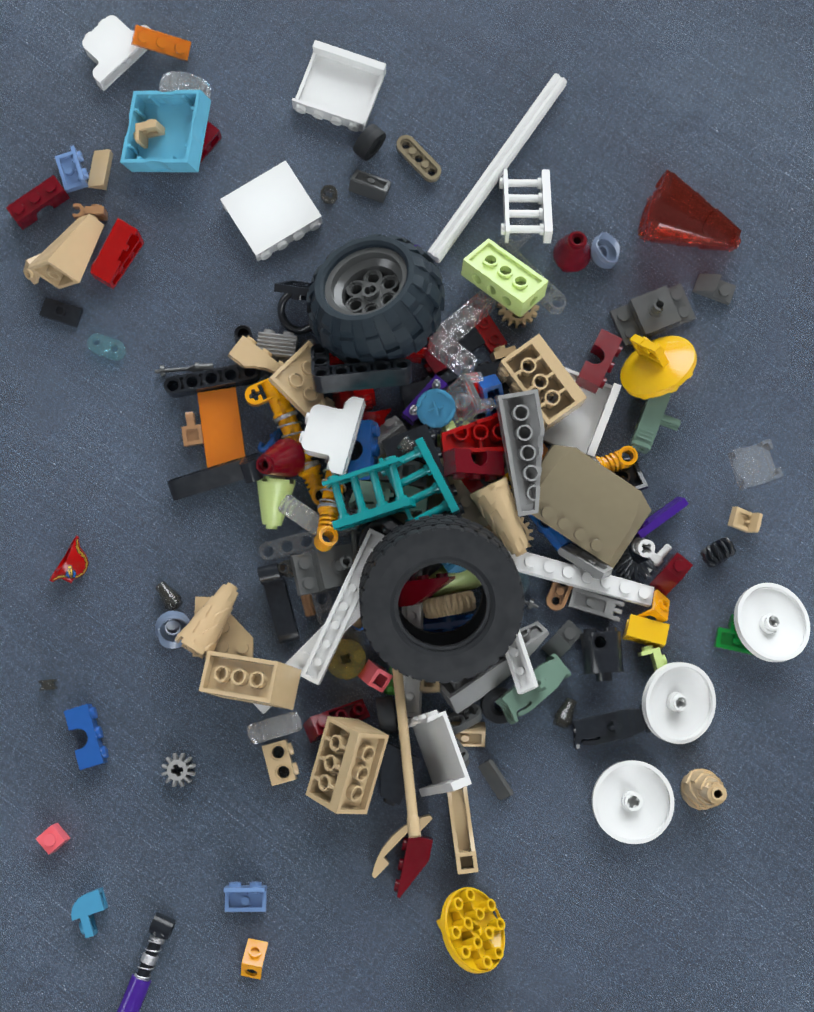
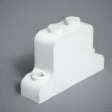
M114 15L102 19L97 27L85 35L82 41L87 55L97 64L93 69V77L103 91L147 51V49L131 45L134 31L130 30Z
M349 398L345 402L343 409L317 404L306 414V428L300 434L299 443L302 444L306 454L328 460L327 470H330L332 475L338 474L342 476L347 473L366 406L363 398Z

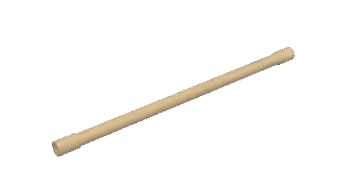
M392 668L407 808L408 837L417 838L421 837V829L417 811L403 674L399 673L398 669L394 670Z

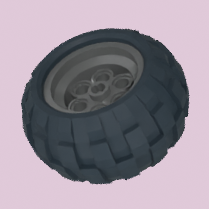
M372 234L367 237L350 240L345 245L332 251L326 257L325 262L318 266L313 275L306 298L309 325L321 346L325 350L328 349L330 354L334 357L336 356L345 364L406 358L412 353L420 351L428 343L427 338L433 336L440 326L441 311L445 308V288L442 283V277L429 254L418 245L415 247L408 239L394 235L386 237L381 234Z

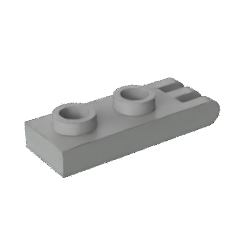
M572 543L558 549L560 556L572 562L577 568L587 571L595 579L602 580L612 573V567Z
M573 587L567 607L620 622L621 618L613 616V614H622L623 610L615 607L616 605L624 607L625 603Z

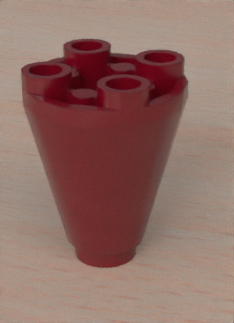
M574 231L559 239L555 244L553 257L561 271L565 273L579 272L589 264L591 248L585 234L580 231Z
M290 438L279 439L259 456L256 461L257 470L263 474L286 478L297 476L305 469L306 457L302 444Z

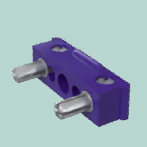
M435 375L402 412L401 417L413 426L419 419L416 412L418 398L430 389L438 388L445 390L448 387L447 383Z

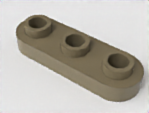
M409 135L399 137L397 140V151L427 182L432 183L439 180L441 176L440 165L413 137ZM408 145L409 148L404 149L403 146ZM420 158L422 161L416 162V159ZM430 171H432V172H434L435 174H434L433 176H431V175H429L428 173H429Z

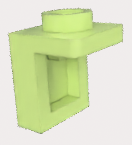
M653 645L642 647V652L637 653L638 657L650 654L654 672L667 664V659L664 654H661L660 647L654 648Z

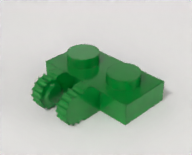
M732 614L729 619L728 629L717 627L714 647L753 655L739 639L735 631L734 615Z

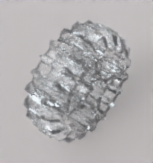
M166 72V74H163L159 84V91L201 90L209 99L211 96L210 84L205 79H201L200 76L187 72Z
M286 495L280 502L279 511L316 536L320 518L319 514L292 495Z
M293 711L249 724L247 726L248 738H250L252 744H258L298 732L302 729L301 718L298 712Z

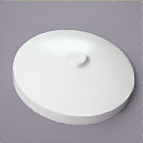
M774 583L757 584L746 590L736 603L734 610L736 632L743 645L756 657L768 662H784L799 655L806 647L810 636L809 617L800 599L789 589Z
M684 662L668 663L656 670L646 683L642 696V712L648 728L658 738L674 744H685L699 738L710 726L716 709V695L710 678L699 667Z
M636 760L621 761L608 767L597 779L592 792V810L599 826L609 836L623 843L641 844L658 837L669 825L674 812V794L667 778L654 766Z

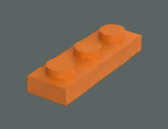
M135 25L131 45L188 61L191 42Z

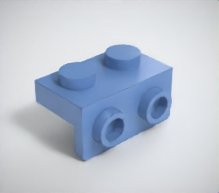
M74 145L70 146V152L55 156L66 193L89 187L87 183L89 175L87 169L82 166V162H84L81 151L76 150Z
M229 882V885L224 887L225 912L267 911V885H262V882H249V885H241V882Z

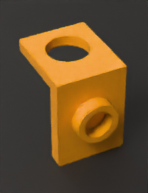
M657 589L654 591L652 608L637 616L644 618L646 616H653L656 618L655 621L665 622L668 620L670 600Z
M248 938L241 964V976L261 980L262 966L268 942ZM247 969H252L257 973H250Z

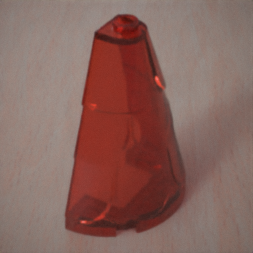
M666 170L655 185L657 189L653 192L652 196L650 195L642 213L638 229L640 239L651 243L698 247L699 250L733 251L737 249L741 243V230L718 208H714L680 177Z

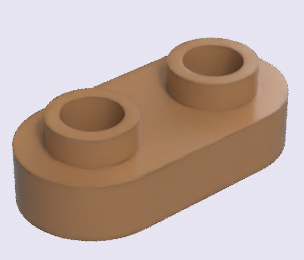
M552 582L546 597L547 607L553 611H559L564 608L573 587L568 585L563 587L560 583ZM554 597L559 600L557 605L552 603Z

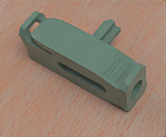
M671 393L645 400L629 446L635 448L636 451L647 454L650 451L660 425L675 431L678 430L681 420L664 414Z
M359 480L364 501L368 503L365 504L366 507L369 509L375 508L377 501L372 482ZM380 482L385 501L388 503L394 502L396 494L391 483ZM410 485L402 487L404 495H407V497L423 491ZM353 492L349 501V507L355 509L357 504ZM429 497L417 502L416 507L409 509L410 513L422 512L423 514L428 511Z
M556 654L549 655L546 658V662L533 669L539 687L524 694H518L514 685L496 700V703L502 708L507 722L511 725L519 721L517 717L528 713L550 695L563 679L571 676V672Z

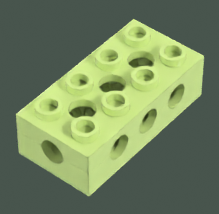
M489 238L463 259L461 275L518 317H522L545 297L548 280Z

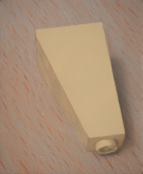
M87 214L79 217L29 264L28 269L58 289L80 283L104 224L94 215Z

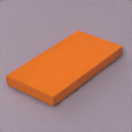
M236 387L198 392L207 468L246 456Z

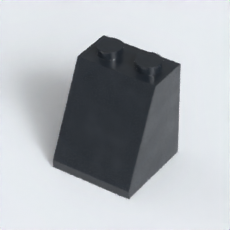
M387 742L381 763L380 796L383 797V802L394 807L395 803L400 805L405 794L401 750L399 747ZM411 754L414 774L420 757Z

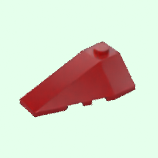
M497 413L441 433L442 454L453 448L471 449V455L484 451H499L505 455Z

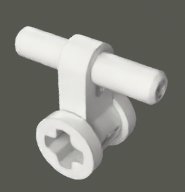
M637 537L631 543L632 551L642 557H647L653 562L655 567H659L663 562L662 559L672 550L669 544H665L656 554L654 543L646 538L641 539Z

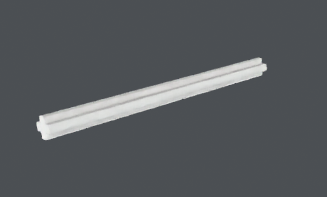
M557 73L552 76L427 251V254L437 263H440L497 184L499 177H502L503 170L509 167L566 87L567 80L564 77H560Z

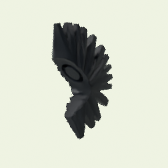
M629 545L619 559L621 562L613 568V570L618 569L615 572L616 574L621 572L619 577L624 575L623 579L628 577V580H631L634 574L636 582L639 581V573L645 580L647 579L646 574L651 577L648 568L656 572L658 571L651 560L639 564L636 563Z

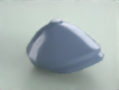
M601 232L600 235L594 238L590 249V257L595 265L604 269H611L616 265L620 252L617 240L606 232Z
M168 611L157 619L155 633L163 647L171 649L182 647V640L177 643L174 639L190 622L184 613Z

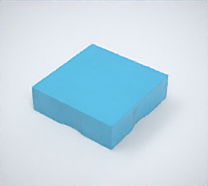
M175 90L172 92L133 91L129 113V127L124 139L120 163L131 172H199L211 100L201 90ZM148 119H156L165 127V135L148 138V148L144 149L134 139L135 124L145 122Z

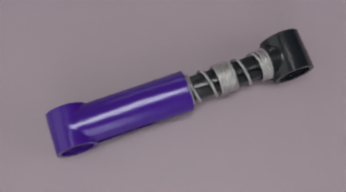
M158 912L155 914L149 928L151 935L149 937L150 940H148L147 949L145 948L146 951L141 956V964L137 966L139 968L138 972L132 974L117 1012L140 1011L151 984L149 979L151 977V970L155 968L154 966L158 961V953L162 951L161 945L171 936L176 923L175 919Z

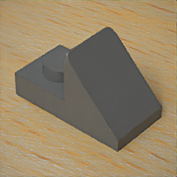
M699 274L692 292L729 305L736 286L720 280L722 276L720 274Z
M567 620L541 649L548 656L554 653L560 658L579 639L580 634L583 632L573 622Z

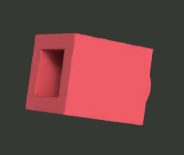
M368 659L358 677L370 687L383 693L393 675L382 666Z
M59 823L51 825L36 838L48 855L56 852L70 839Z

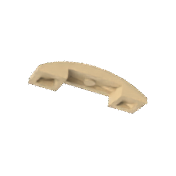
M430 814L419 817L421 830L433 819ZM407 823L400 827L382 847L374 864L372 873L374 878L389 865L390 861L385 856L408 833Z

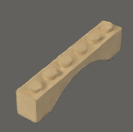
M242 336L228 354V357L242 368L260 369L272 374L284 364L280 360L278 362L272 358L273 354L267 349L263 348L261 350L256 346L257 342L250 336H247V338ZM325 397V406L336 408L334 406L335 402Z
M467 786L458 790L447 792L458 875L478 872Z

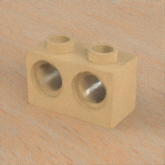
M287 739L262 746L272 786L297 779L296 775L299 774L297 762L293 763L291 755L294 754V749L291 742L288 743ZM276 746H281L284 749L283 757L278 758L274 755ZM281 766H286L289 769L288 777L280 776L279 768Z

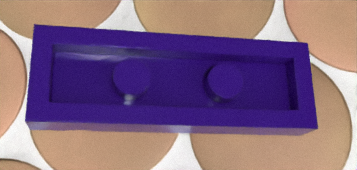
M677 496L648 517L635 537L642 539L688 505L686 499Z

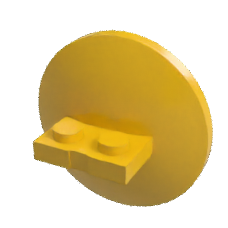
M634 334L630 341L635 351L623 364L620 379L624 389L630 395L643 400L659 397L667 393H674L678 390L679 386L693 375V370L697 363L696 351L687 339L679 336H664L650 341L645 336L641 337Z
M464 887L452 892L444 902L441 918L436 921L442 932L445 946L453 960L464 970L474 974L491 971L503 958L505 948V922L496 908L495 901L482 891L472 887ZM493 911L496 912V915H497V917H498L497 919H496L495 915L493 914Z

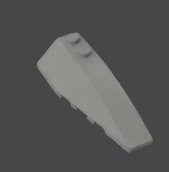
M538 389L495 397L505 459L518 517L539 512L540 476L542 472L541 463L545 428Z
M538 621L520 629L528 656L549 635V631ZM505 655L503 657L500 656V660L493 666L490 665L486 671L481 674L479 672L476 673L477 676L469 679L463 678L462 681L458 682L449 681V683L440 684V693L456 714L485 696L490 690L497 687L511 675Z

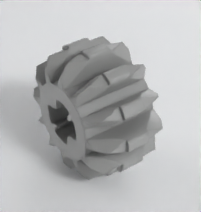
M173 753V759L166 757L169 765L162 764L161 767L167 769V771L162 772L161 775L169 776L165 780L166 783L173 780L172 787H176L178 782L180 787H184L185 781L187 783L192 782L188 775H196V772L190 771V768H195L196 764L189 765L192 757H188L185 760V753H181L180 757H178L177 753ZM177 764L178 767L183 768V771L180 772L181 775L178 772L175 773L174 769L177 768Z

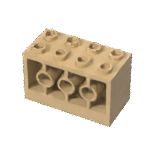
M540 334L506 356L499 363L497 376L510 387V394L538 389L545 431L581 407L587 398Z
M208 651L199 691L221 698L293 710L301 669L278 661Z
M328 716L306 796L336 814H367L389 735L359 719Z

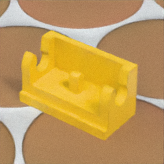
M630 614L622 639L647 646L653 645L655 648L660 647L662 649L666 645L670 624Z

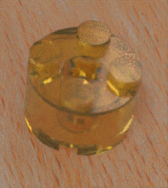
M341 639L328 670L332 675L343 680L358 677L364 670L367 661L364 649L354 640ZM349 654V659L352 660L351 663L343 665L341 657Z

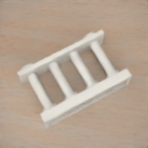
M504 169L503 177H499V189H503L504 223H501V235H504V243L509 242L510 233H539V235H543V243H551L553 225L550 171L542 170L541 178L508 179V171ZM508 187H537L541 193H538V195L508 194ZM509 202H538V204H541V208L539 210H509ZM509 218H539V220H542V224L539 226L510 225Z

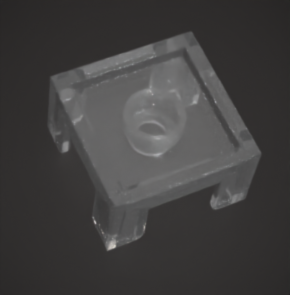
M481 372L462 374L445 390L455 401L456 412L453 421L456 428L478 420L474 419L476 415L492 411L496 407L492 398L480 399L473 384L474 382L484 380Z
M771 439L761 441L757 445L747 448H737L728 453L740 491L777 480L783 476L781 468H775L770 454V450L773 449Z

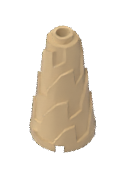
M503 477L471 493V499L478 507L482 516L486 517L494 533H497L511 555L515 554L518 557L526 553V548L529 547L528 541L521 525V518L517 515L514 497L507 478Z
M229 582L227 585L222 584L214 596L210 597L187 626L177 634L174 639L175 642L179 643L182 640L181 643L183 644L181 646L203 659L204 655L207 656L208 651H214L239 595L237 592L238 588Z
M707 769L691 770L681 781L680 792L682 798L692 808L707 810L722 804L726 800L727 792L723 782Z

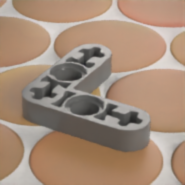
M471 704L458 714L453 712L447 715L450 723L454 720L461 722L457 726L450 724L454 736L481 721L482 709L479 705ZM455 736L464 764L467 767L469 765V754Z

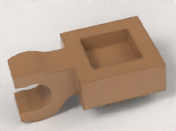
M79 203L73 204L74 209H80L78 214H72L76 220L79 217L90 214L96 216L100 221H108V212L102 205L92 204L84 208Z
M193 411L185 412L187 426L181 427L184 447L204 444L202 425H196L195 413Z

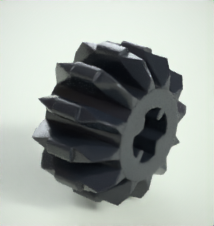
M723 537L708 545L700 554L708 567H715L734 556L736 549L728 537Z

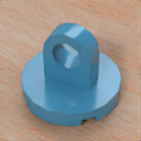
M438 388L427 390L418 398L416 404L419 420L431 428H442L448 425L455 416V401L445 390Z

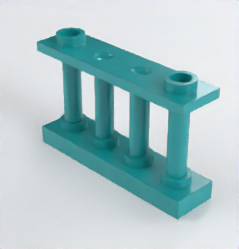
M423 437L415 440L417 444L414 447L415 450L399 458L403 459L405 464L417 457H423L426 464L423 465L424 468L400 479L402 487L426 475H433L436 481L432 483L433 486L411 496V498L415 500L416 504L435 493H442L445 500L442 501V504L415 518L412 517L409 509L405 510L408 517L405 522L412 519L418 520V517L427 515L432 517V515H439L445 511H451L453 515L459 513L460 509ZM383 458L379 459L380 463L384 462ZM389 469L381 471L383 477L387 475L393 487Z
M389 456L384 458V462L342 476L338 474L327 477V481L321 482L323 487L332 488L339 513L338 520L332 521L334 530L343 531L416 507L415 500L404 495L397 466L404 464L403 459ZM389 469L396 494L395 501L391 503L384 499L378 472ZM369 475L377 501L376 507L372 509L366 507L359 483L360 478ZM351 482L358 507L357 513L353 515L347 514L340 488L341 484Z

